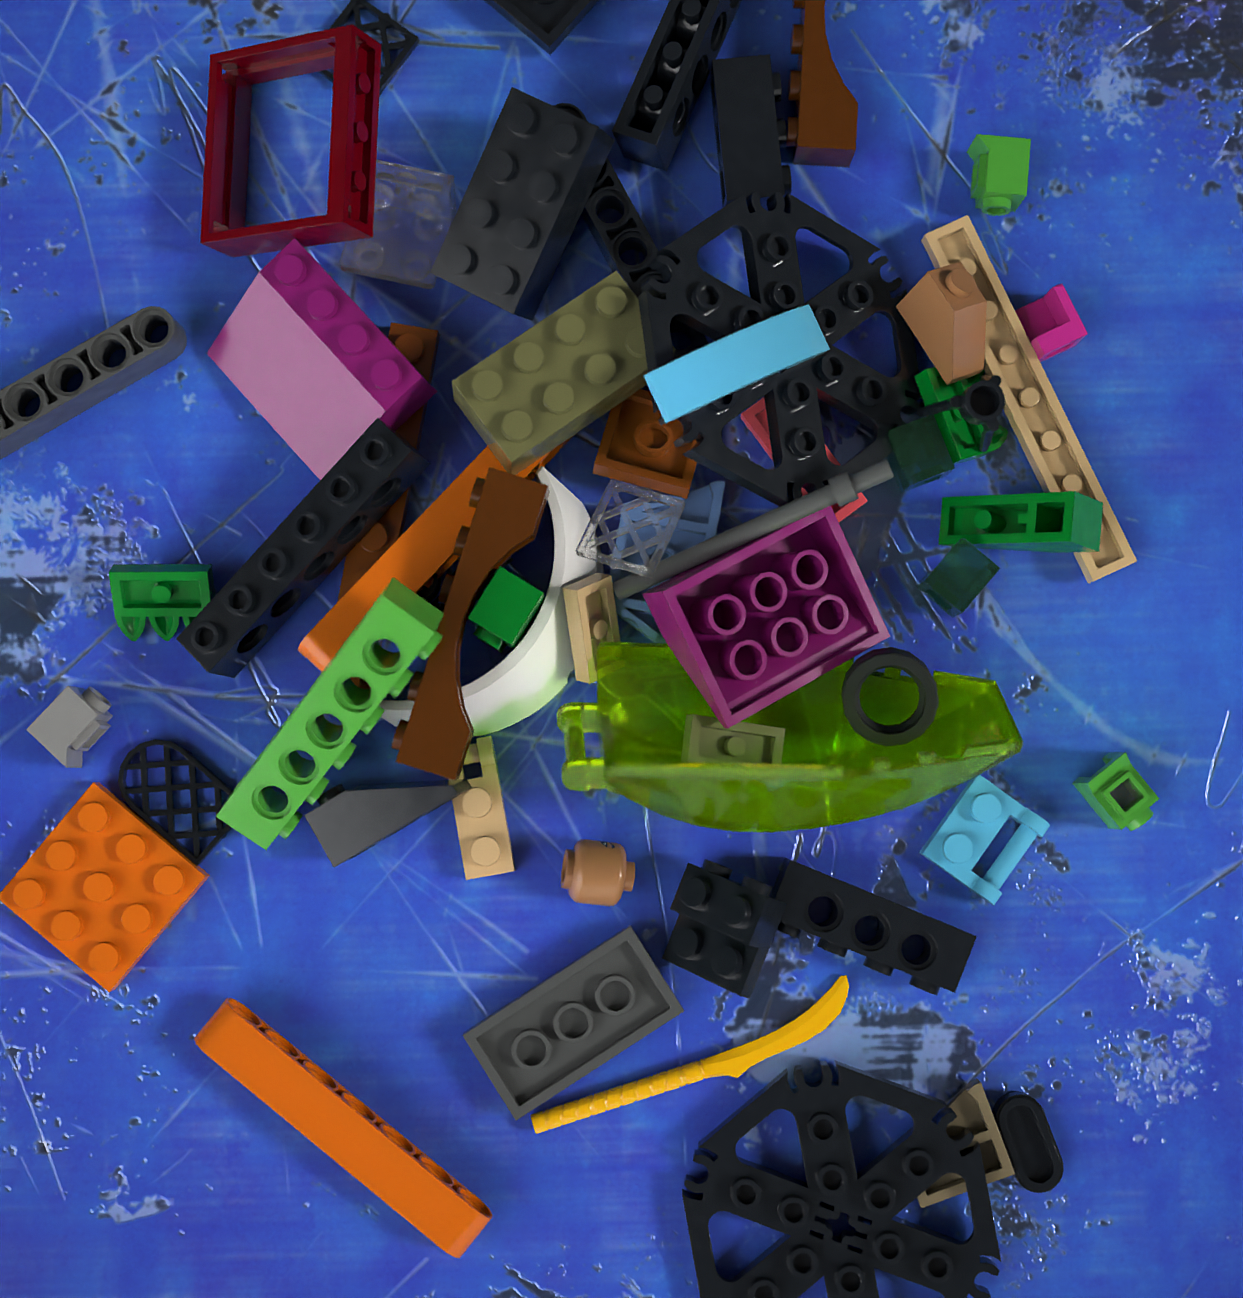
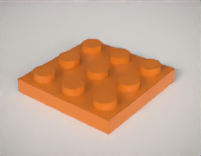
M93 782L0 892V901L105 990L111 992L119 986L210 875L200 866H196L100 782Z

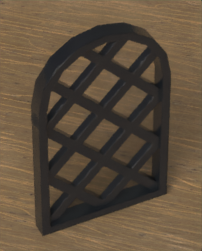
M151 740L140 743L126 755L120 766L118 778L123 799L136 815L143 818L190 861L199 866L217 844L227 836L232 827L226 824L223 828V821L216 817L217 830L199 831L198 813L216 812L217 815L223 806L221 789L228 795L233 790L195 758L190 751H187L173 741ZM154 745H163L164 761L147 763L146 748ZM171 748L180 752L188 760L171 761ZM140 752V763L130 764L134 756ZM189 765L190 784L173 785L172 766ZM165 767L166 785L149 787L148 768ZM196 767L213 782L197 783ZM141 769V787L127 788V770ZM214 788L215 806L198 807L197 789ZM190 789L191 808L174 809L173 791ZM166 791L167 810L150 811L149 792ZM142 793L143 809L136 804L129 794ZM192 814L193 832L175 833L174 815ZM167 815L168 831L155 821L152 816ZM216 836L201 853L200 837ZM193 838L194 854L177 839Z

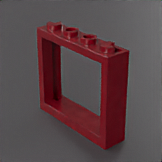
M353 24L210 54L201 244L230 257L281 251L294 238L303 247L373 238L382 44ZM334 68L327 215L245 227L252 85Z

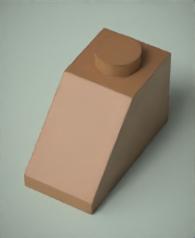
M961 262L928 271L896 307L945 383L949 385L977 375L984 369L987 301L976 286L974 278L966 271Z

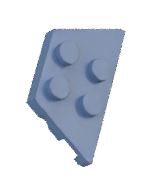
M718 480L709 483L707 486L690 490L687 499L666 495L656 501L642 502L622 508L610 571L612 582L716 536L725 481ZM665 581L623 600H619L614 592L617 616L677 659L664 640L642 593Z

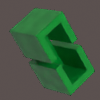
M500 566L468 617L473 625L477 627L473 635L500 653L503 652L506 646L514 650L535 621L545 599L544 593Z

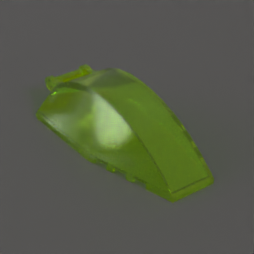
M599 643L597 646V703L569 702L560 706L556 713L557 726L564 734L566 761L561 767V778L565 787L575 791H587L590 788L607 789L610 792L623 795L660 815L696 826L733 832H781L813 829L858 821L902 809L967 782L1021 752L1024 741L995 680L934 670L932 677L937 684L939 704L934 721L924 734L904 745L887 747L868 742L853 730L844 715L841 688L845 674L854 662L853 657L740 721L785 728L782 764L681 762L686 715L696 714L717 717L667 643ZM892 667L885 668L884 672L875 671L870 674L863 682L859 694L860 705L866 716L874 722L883 725L900 724L910 718L916 710L919 701L918 686L913 677L900 675V669ZM584 732L598 733L601 757H586Z

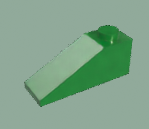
M1076 491L942 497L938 545L1051 553L1099 552L1103 502Z

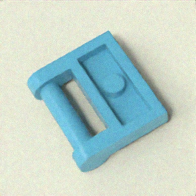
M974 774L919 853L994 906L1003 894L999 889L1036 836L1042 838L1050 824L980 774ZM1011 817L1020 826L983 878L979 877L971 870L1006 820Z

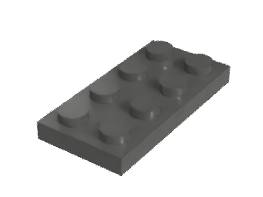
M629 925L465 1031L462 1036L515 1120H518L684 1012V1009L637 934Z

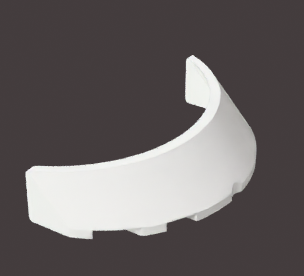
M540 466L535 475L537 482L548 485L550 491L547 500L554 528V561L550 584L535 621L515 649L486 674L462 686L465 707L474 728L472 737L500 731L531 716L550 702L567 685L568 677L574 670V662L563 588L595 573L604 574L599 541L584 505L543 466ZM382 700L379 706L385 709L381 717L397 727L401 719L409 721L414 701Z

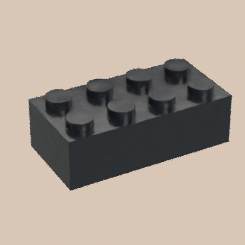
M512 87L430 273L514 315L533 321L615 140L599 127Z

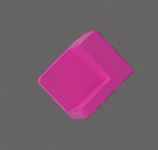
M1062 283L1052 287L1044 297L1015 310L1040 363L1074 347L1088 334Z

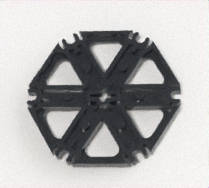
M752 192L747 197L746 193H744L656 253L657 257L651 261L649 267L661 274L663 283L650 277L641 285L640 289L643 293L638 296L648 373L674 361L670 333V321L673 317L707 337L718 341L781 313L804 305H810L830 350L789 369L781 370L780 374L777 372L676 419L682 423L684 431L683 435L673 442L674 445L682 447L694 439L696 440V444L692 449L682 455L766 500L782 506L802 497V488L809 494L828 485L829 478L845 471L851 475L886 458L908 440L902 436L911 433L913 430L910 424L902 420L901 411L907 415L917 412L921 407L917 401L922 399V396L914 378L915 375L919 374L913 332L896 307L907 295V289L892 298L890 293L898 289L903 281L898 277L888 283L881 278L880 268L889 261L888 258L882 256L871 263L868 262L869 257L881 249L789 193L783 197L781 192H775L767 199L768 210H765L761 206L759 192ZM730 228H737L741 231L750 297L706 273L697 262L698 250ZM798 229H807L841 249L847 255L850 264L847 273L805 303L795 240ZM874 313H881L889 319L892 326L897 372L894 377L884 376L834 347L833 344ZM651 393L653 412H656L659 408ZM763 396L774 469L772 470L765 469L730 450L723 443L721 436L725 424ZM818 399L871 428L874 432L873 441L842 466L833 464L826 455ZM661 415L658 421L662 426L665 424V421Z
M836 1060L835 1063L838 1068L837 1082L832 1081V1072L828 1063L820 1061L822 1076L818 1082L809 1083L804 1079L801 1065H797L793 1072L797 1085L796 1088L792 1089L790 1087L786 1068L699 1142V1148L709 1149L716 1154L715 1157L704 1150L694 1151L693 1161L706 1166L708 1173L703 1178H695L686 1174L684 1186L692 1192L703 1194H692L682 1188V1197L700 1298H798L823 1276L828 1298H879L874 1268L935 1290L945 1298H968V1294L973 1298H990L991 1296L987 1288L974 1283L975 1277L981 1272H988L995 1276H998L999 1273L997 1265L991 1259L982 1255L991 1256L1001 1261L980 1144L977 1141L974 1146L959 1151L972 1143L974 1135L968 1127L956 1136L947 1134V1125L957 1117L951 1107L943 1109L938 1113L935 1120L932 1119L940 1109L947 1106L943 1100ZM855 1096H865L907 1112L913 1119V1127L861 1171L856 1173L845 1112L848 1101ZM777 1109L788 1110L796 1120L807 1183L738 1157L735 1151L737 1142L771 1112ZM947 1173H955L960 1175L966 1184L973 1232L967 1240L962 1242L895 1215L940 1177ZM719 1211H727L785 1233V1235L735 1277L728 1280L721 1277L716 1270L708 1223L713 1214ZM840 1213H846L848 1223L855 1227V1230H842L839 1237L834 1236L832 1226L825 1222V1219H838ZM810 1230H813V1231L818 1232V1233H821V1234H820V1235H816V1234H814V1233H811ZM848 1244L860 1248L861 1250L858 1251L856 1249L848 1247Z

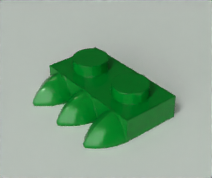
M936 367L925 369L915 375L914 378L926 406L950 399L953 396H960L966 388L980 381V376L985 371L983 369L977 375L949 385L945 383ZM949 410L929 416L948 466L982 457L1000 448L1008 435V430L999 425V429L994 432L988 450L981 452L979 444L983 432L982 425H973L966 422L961 417L959 410Z
M114 564L108 572L115 619L121 631L131 641H136L142 634L146 624V617H149L155 632L165 641H169L177 631L180 617L183 618V622L187 627L215 596L212 564Z

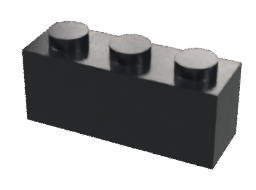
M770 54L712 60L709 81L722 206L725 207L744 193H746L747 197L752 192H759L761 206L768 210L767 199L775 192H781L784 197L788 193L791 194L792 190L790 166L782 165L780 148H786L787 143L785 119H777L775 102H781L782 97L780 73L772 72Z

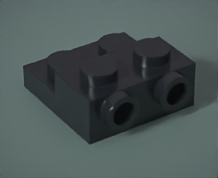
M708 859L704 860L702 867L688 863L670 907L671 910L680 914L662 959L734 994L750 998L787 903L769 896L772 886L747 876H744L741 884L729 879L732 869Z

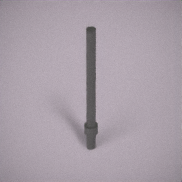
M884 459L851 475L847 471L829 478V484L612 582L614 592L619 600H623L833 504L838 503L840 507L859 499L858 493L893 478L892 469L887 459Z

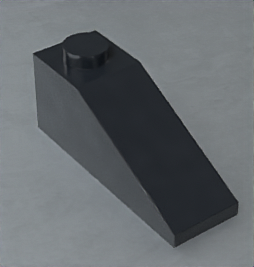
M467 779L363 784L345 790L343 785L339 784L321 794L317 799L319 807L304 816L333 867H336L353 859L472 787Z

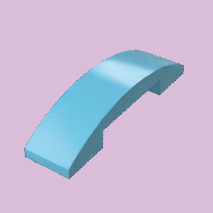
M808 304L781 313L715 341L646 374L644 378L665 423H668L781 370L789 369L825 353L830 348Z

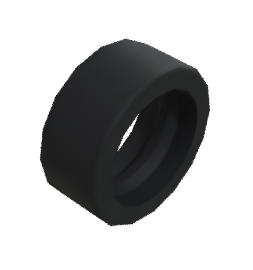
M893 647L873 649L857 658L846 672L841 688L844 715L853 730L868 742L887 747L904 745L923 735L934 721L939 704L937 684L925 663L911 652ZM892 667L903 670L913 677L918 686L919 701L916 710L910 718L900 724L883 725L874 722L866 716L860 705L859 694L863 682L870 674L879 669Z

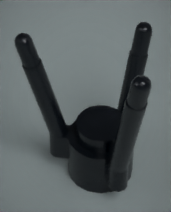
M982 374L980 381L966 388L960 396H953L950 399L921 407L917 410V415L925 417L949 410H959L961 417L966 422L983 426L979 450L986 452L991 444L994 432L999 429V422L996 417L1002 412L1005 405V396L999 387L1001 377L998 375Z

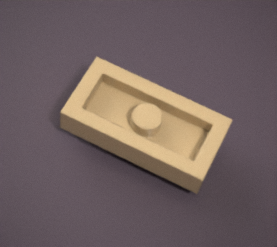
M595 573L564 587L563 594L576 681L591 684L624 667L612 575Z

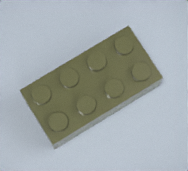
M616 270L452 381L454 401L507 473L518 474L647 385L644 376L648 374L638 298ZM672 345V347H673V355H674L676 349H675V347Z

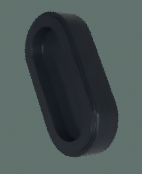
M1013 1091L1004 1094L996 1101L992 1113L1015 1174L1013 1176L1025 1189L1031 1192H1047L1060 1182L1064 1167L1044 1110L1034 1098L1024 1092Z

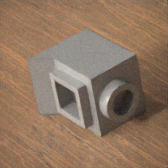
M67 686L26 730L66 768H82L83 751H88L111 727L107 722L113 717L108 712L112 705L100 692L90 686L86 690L84 688Z

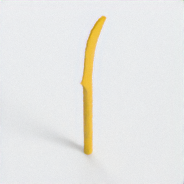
M847 975L839 976L831 988L813 1006L796 1019L758 1039L700 1059L699 1061L682 1065L681 1067L678 1066L668 1071L639 1079L638 1081L635 1080L595 1093L594 1095L580 1098L579 1100L565 1103L564 1105L531 1114L535 1133L539 1134L549 1129L585 1119L591 1115L594 1116L703 1079L719 1076L738 1078L748 1068L760 1061L799 1045L825 1030L841 1013L849 989Z

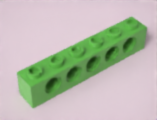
M393 577L231 792L216 817L265 850H267L278 835L287 839L303 816L297 811L304 801L311 805L316 802L330 781L324 777L331 766L340 770L356 749L357 745L351 742L357 732L361 730L368 734L376 725L385 709L379 706L381 701L388 693L396 698L407 685L413 675V672L407 669L416 656L425 661L435 649L443 636L436 629L444 613ZM388 639L394 642L400 652L385 650L378 640ZM350 677L364 679L369 684L370 689L357 687ZM323 714L337 717L342 725L330 723ZM297 750L307 752L314 760H307L301 757ZM271 786L279 787L286 795L277 793Z

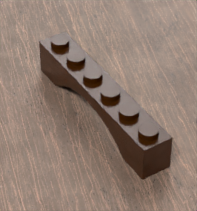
M793 0L792 7L794 9H801L800 24H793L791 31L790 54L798 55V70H790L788 100L796 101L795 117L787 118L786 147H793L792 164L849 168L856 151L858 102L845 86L832 60L825 29V0Z
M489 467L486 479L479 477L476 479L469 501V506L476 508L470 527L462 525L454 547V555L461 556L455 576L450 574L445 576L439 594L438 603L444 604L445 608L443 611L444 615L436 631L443 636L429 655L424 673L416 670L411 681L407 700L414 701L410 718L409 721L403 719L399 721L392 742V748L399 750L396 762L452 780L459 779L474 733V728L465 707L460 681V650L466 623L478 595L494 572L515 552L535 540L550 493L548 485Z

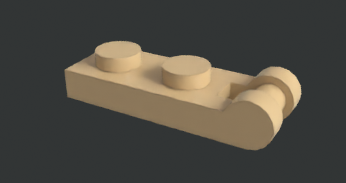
M492 736L477 738V743L469 745L463 765L480 762L483 777L467 779L472 788L452 799L466 880L516 870ZM463 768L459 779H465Z

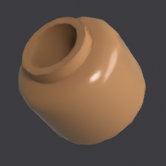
M580 839L575 844L573 850H565L561 870V888L568 889L569 896L574 902L611 907L619 902L623 891H632L635 879V862L627 861L626 851L621 844Z

